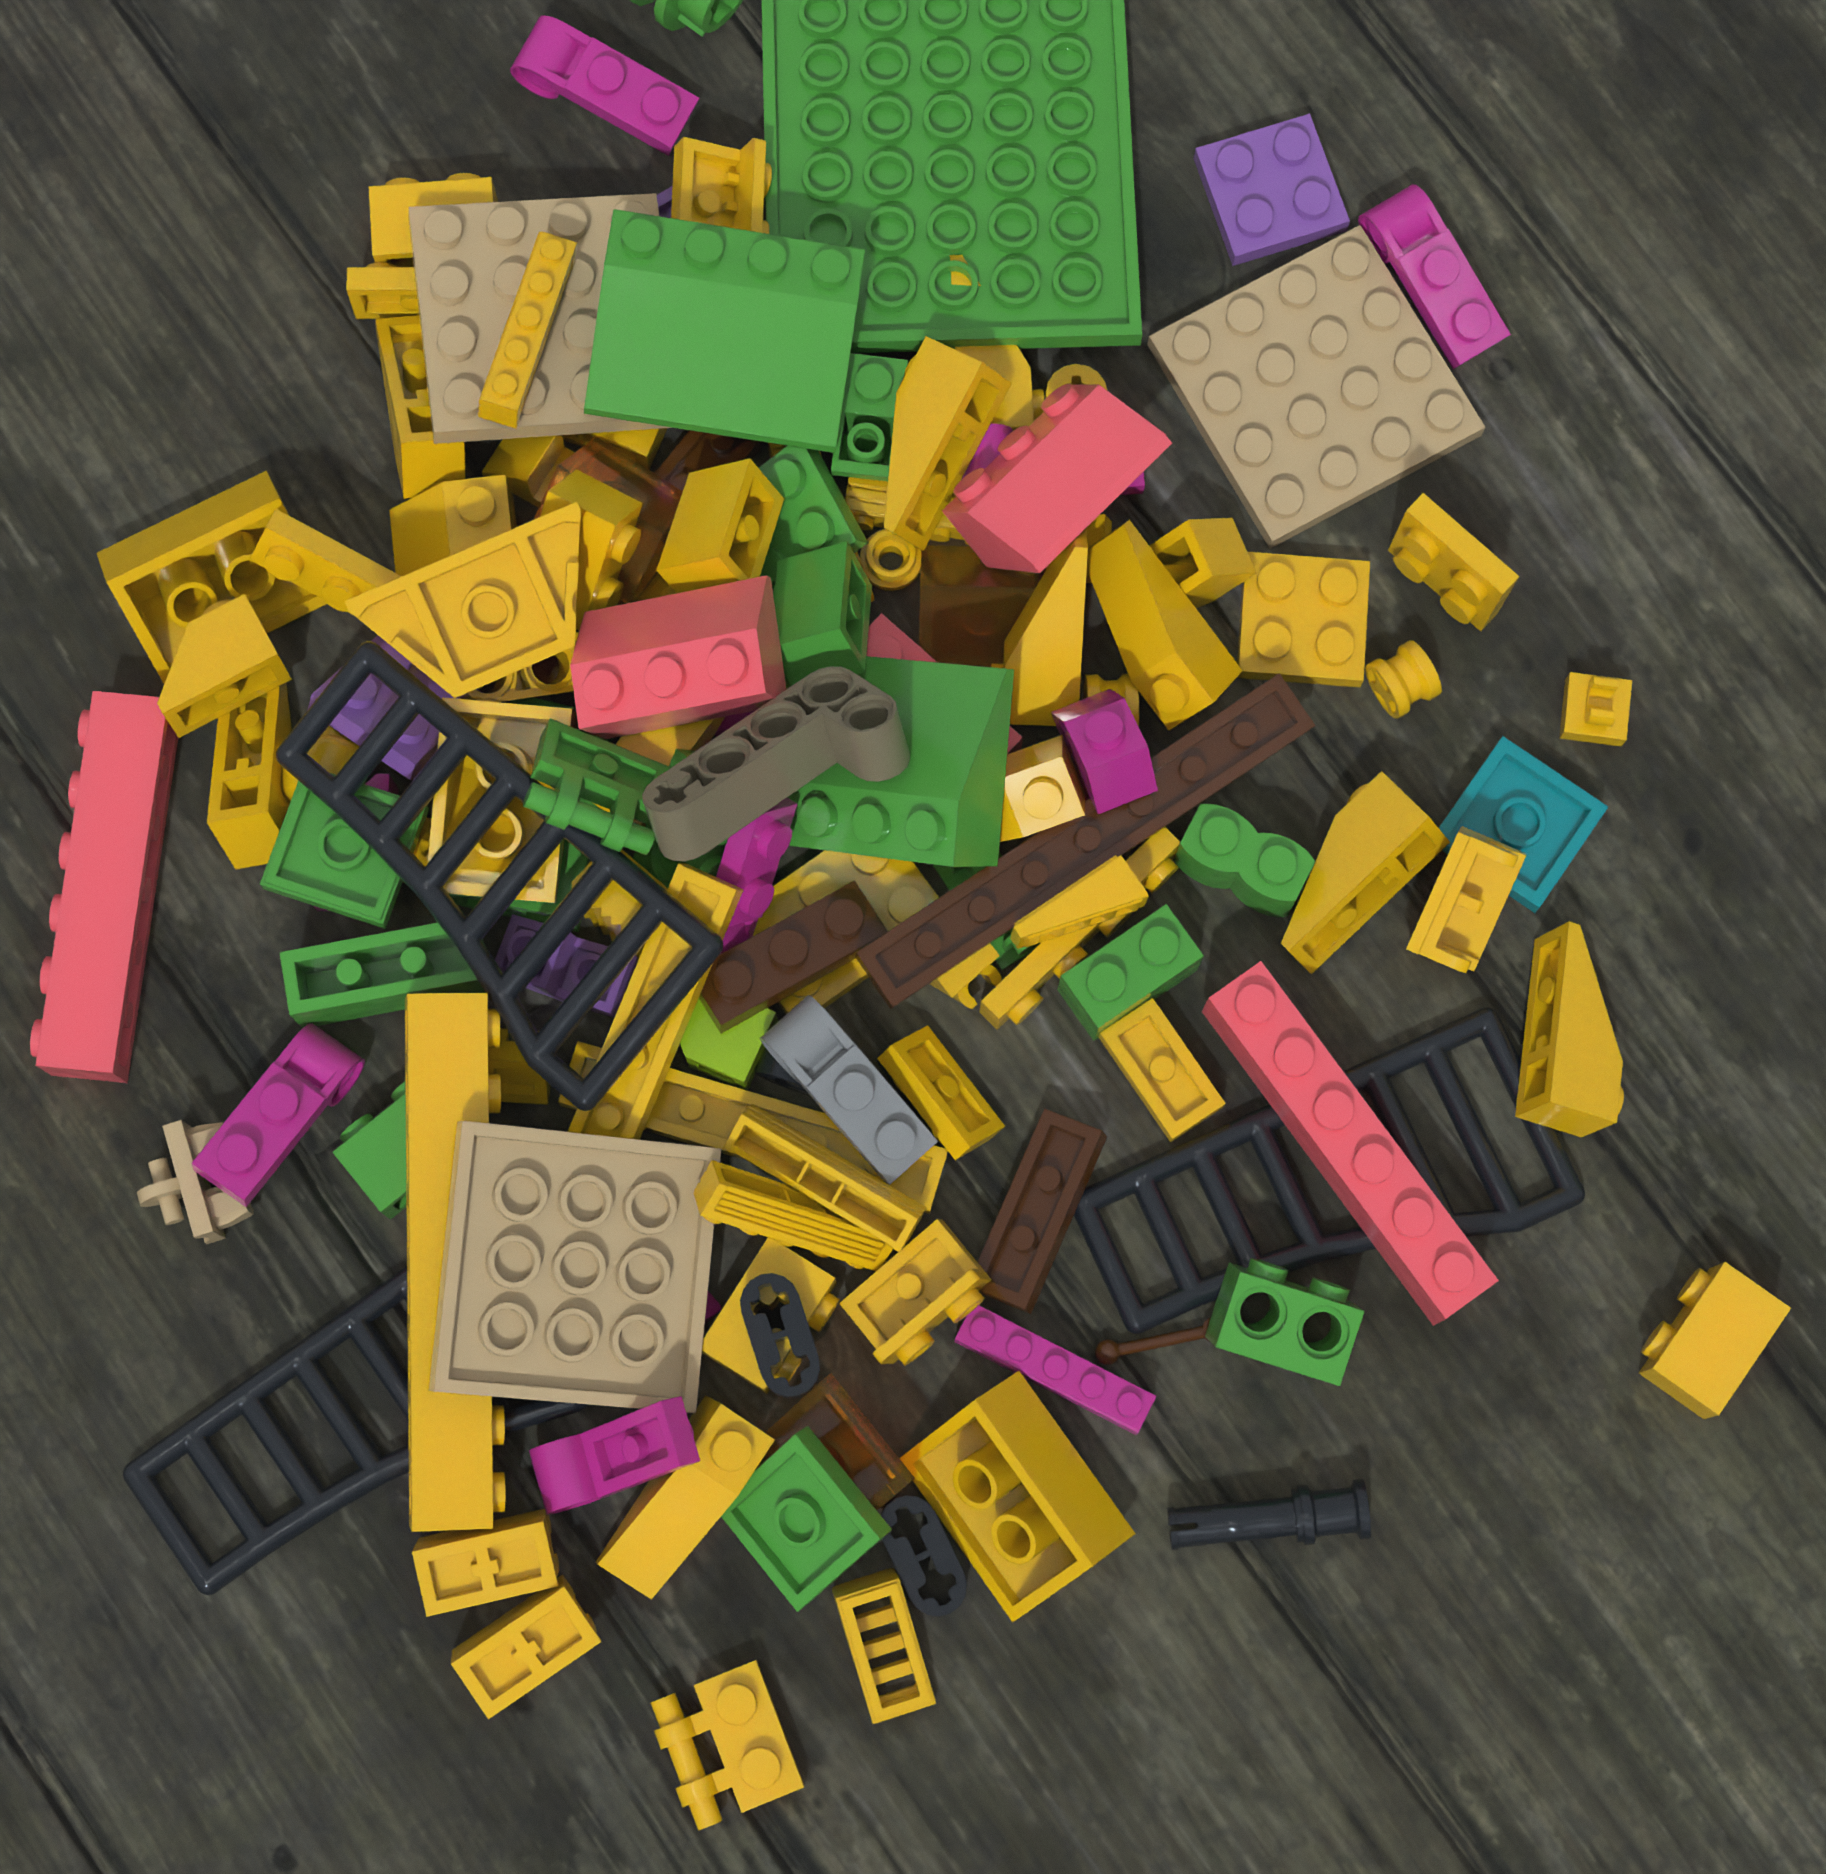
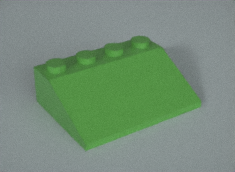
M614 209L604 262L584 414L835 453L865 249Z
M866 656L865 673L859 674V676L895 700L910 752V762L907 768L899 775L879 782L863 780L836 763L792 793L787 798L798 805L790 827L792 829V839L789 846L949 867L998 866L1014 669ZM785 678L786 688L788 689L789 687H791V685Z

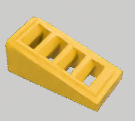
M1115 855L1015 922L1010 939L1017 949L1029 947L1135 912L1138 908L1145 906L1149 895L1121 855Z
M885 1569L832 1587V1593L872 1723L876 1724L936 1704L900 1579L895 1569ZM889 1596L890 1605L854 1615L853 1607ZM897 1622L899 1631L862 1642L861 1632ZM905 1648L907 1658L870 1669L869 1659ZM913 1674L914 1685L878 1696L876 1685Z

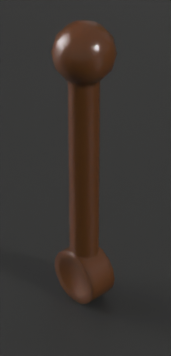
M1211 1317L1202 1326L1116 1343L1111 1339H1104L1096 1345L1095 1356L1100 1363L1111 1365L1123 1355L1200 1339H1206L1210 1342L1205 1337Z

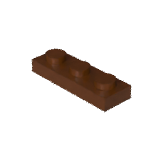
M854 880L720 954L713 962L699 999L722 1034L856 959V952L888 931Z
M1044 1108L978 1259V1264L992 1279L979 1290L982 1295L1026 1313H1032L1106 1142L1107 1135L1102 1130Z

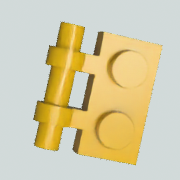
M757 1660L695 1684L694 1688L703 1711L686 1718L683 1715L676 1693L651 1702L660 1727L654 1730L661 1750L667 1748L681 1784V1786L675 1788L682 1807L689 1805L698 1831L723 1821L714 1797L719 1792L732 1788L741 1813L805 1787ZM711 1730L724 1768L706 1775L692 1737Z

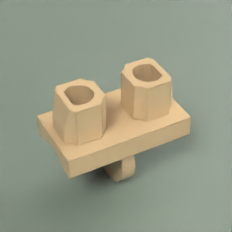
M179 1120L162 1126L177 1177L172 1178L167 1158H160L149 1162L148 1165L153 1184L137 1191L140 1206L160 1205L165 1225H172L184 1220L179 1199L183 1198L194 1238H204L206 1244L226 1239L223 1229L254 1215L251 1202L245 1207L218 1187L211 1188L210 1182L196 1173L191 1164L223 1125V1122L191 1127L184 1121Z

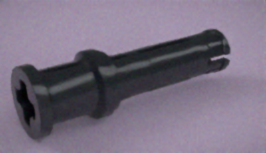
M1363 1479L1353 1480L1351 1487L1311 1491L1307 1484L1297 1485V1489H1291V1497L1204 1506L1167 1507L1168 1526L1194 1523L1197 1526L1196 1529L1169 1532L1172 1550L1207 1544L1272 1539L1285 1536H1296L1297 1543L1303 1542L1304 1545L1315 1544L1317 1537L1356 1533L1360 1540L1371 1538L1370 1510Z

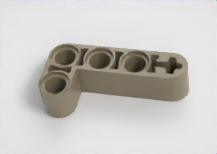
M830 666L810 673L646 786L642 794L643 804L660 852L664 857L672 861L693 860L706 854L836 763L866 781L879 782L899 775L907 768L910 762V752L896 702L890 695L849 669Z

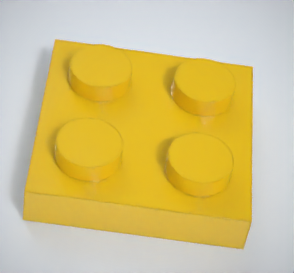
M1424 493L1406 510L1388 549L1394 555L1393 561L1403 575L1415 583H1421L1422 581L1441 597L1440 603L1451 617L1462 624L1470 622L1479 631H1482L1498 614L1520 577Z
M1248 552L1257 573L1242 583L1237 664L1243 671L1237 678L1270 680L1280 673L1285 682L1360 688L1364 681L1370 561Z

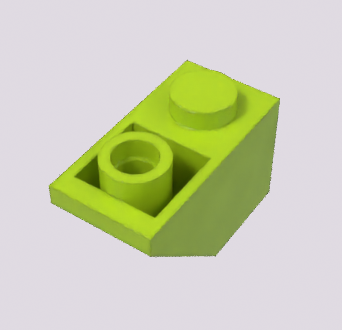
M698 998L680 1042L688 1066L731 1086L748 1091L765 1048L760 1041V1037L778 1022L777 1014L775 1011L766 1008L721 1034Z

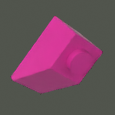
M1108 689L1051 712L1060 735L1064 737L1073 763L1097 814L1158 791L1148 745L1124 697L1112 689Z

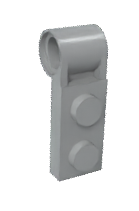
M808 995L760 1037V1041L773 1058L794 1080L802 1085L887 1184L893 1183L938 1142L858 1046L812 996Z

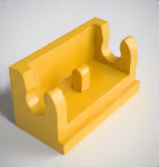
M1462 826L1456 835L1406 950L1425 956L1463 973H1467L1468 969L1475 971L1527 854Z
M545 1509L493 1520V1529L450 1530L418 1538L412 1550L426 1617L558 1587L559 1560L558 1555L554 1554L550 1536L552 1525Z
M563 1574L558 1577V1587L537 1591L452 1649V1667L488 1720L601 1643L592 1618L579 1605L572 1587Z

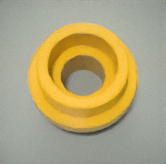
M887 529L879 530L867 539L868 544L862 547L860 560L861 566L872 585L882 590L894 591L907 587L917 578L922 566L921 549ZM887 553H895L901 557L903 562L899 568L888 570L880 565L879 560Z

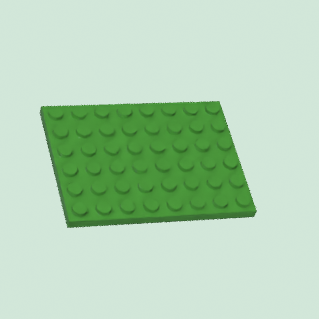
M761 0L764 140L766 141L765 162L769 163L772 169L771 184L766 195V221L769 224V234L865 249L850 353L917 352L925 336L953 349L961 346L1017 345L1019 349L1141 345L1142 319L1124 0ZM950 255H963L968 264L956 260L950 261ZM951 271L964 274L970 280L971 286L952 285Z

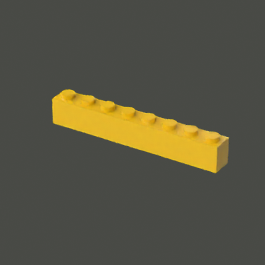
M488 993L407 994L405 997L409 1527L412 1532L493 1529V1513L505 1512L504 1472H493L492 1445H504V1406L492 1405V1396L429 1391L457 1122L489 1123V1113H500L501 1111L500 1074H488V1048L500 1047V1015L496 1008H488Z

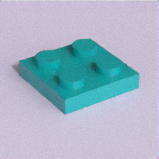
M1502 736L1440 825L1439 829L1450 841L1442 851L1446 854L1449 853L1458 831L1464 826L1526 853L1527 856L1509 896L1535 913L1604 815L1608 806Z

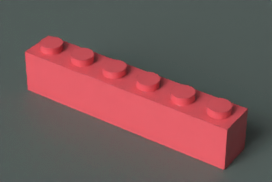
M93 691L90 710L84 709L79 718L78 743L80 747H84L81 770L73 771L69 782V805L71 808H75L71 832H64L59 847V865L62 870H65L62 894H55L50 906V929L52 932H56L52 956L44 958L40 971V990L42 994H46L43 1019L35 1020L30 1036V1052L32 1057H37L35 1066L51 1076L128 1083L178 744V736L157 704L159 697Z
M1262 961L1208 998L1202 1010L1204 1016L1433 1326L1450 1317L1499 1281Z

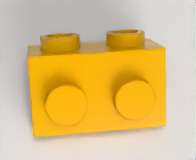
M683 137L674 146L671 218L769 234V224L766 220H763L764 198L768 193L772 178L771 165L765 162L766 141L752 138L739 150Z
M936 1219L839 1304L875 1347L876 1350L873 1352V1355L880 1364H894L897 1360H900L906 1366L932 1346L935 1340L929 1333L946 1318L949 1317L953 1323H957L982 1303L984 1297L979 1290L992 1279L942 1219Z

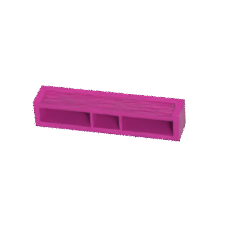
M978 1306L966 1316L954 1340L955 1343L1013 1373L1020 1371L1025 1379L1134 1435L1139 1433L1156 1398V1395L981 1306Z

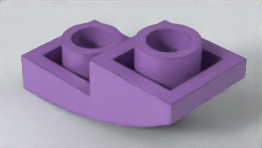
M512 914L495 958L503 973L544 923ZM570 932L527 985L526 989L564 1002L608 946L578 938ZM633 957L590 1011L615 1018L638 962V957Z

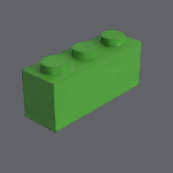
M438 923L279 952L289 1015L302 1028L310 1023L320 1026L405 1010V997L407 994L486 993L458 948Z

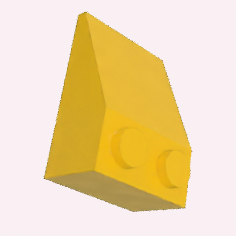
M442 697L443 701L530 775L532 774L540 737L549 719L575 729L578 726L577 713L570 708ZM439 732L438 749L447 739L441 732ZM469 756L464 758L433 797L428 862L495 780ZM540 782L544 787L555 790L550 785ZM515 797L445 883L443 888L448 894L483 897L544 820L532 810L523 807V803ZM565 838L515 900L556 903Z

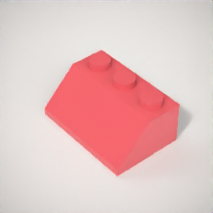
M1068 383L1057 388L1043 401L1041 408L1044 412L1029 427L1026 425L1021 426L1001 441L997 448L1000 455L985 469L979 468L972 471L956 485L953 490L956 497L942 512L986 567L1041 573L1172 444L1170 439L1164 432L1101 385H1072Z
M766 575L584 612L570 663L578 728L603 739H611L756 711L787 690L771 577Z

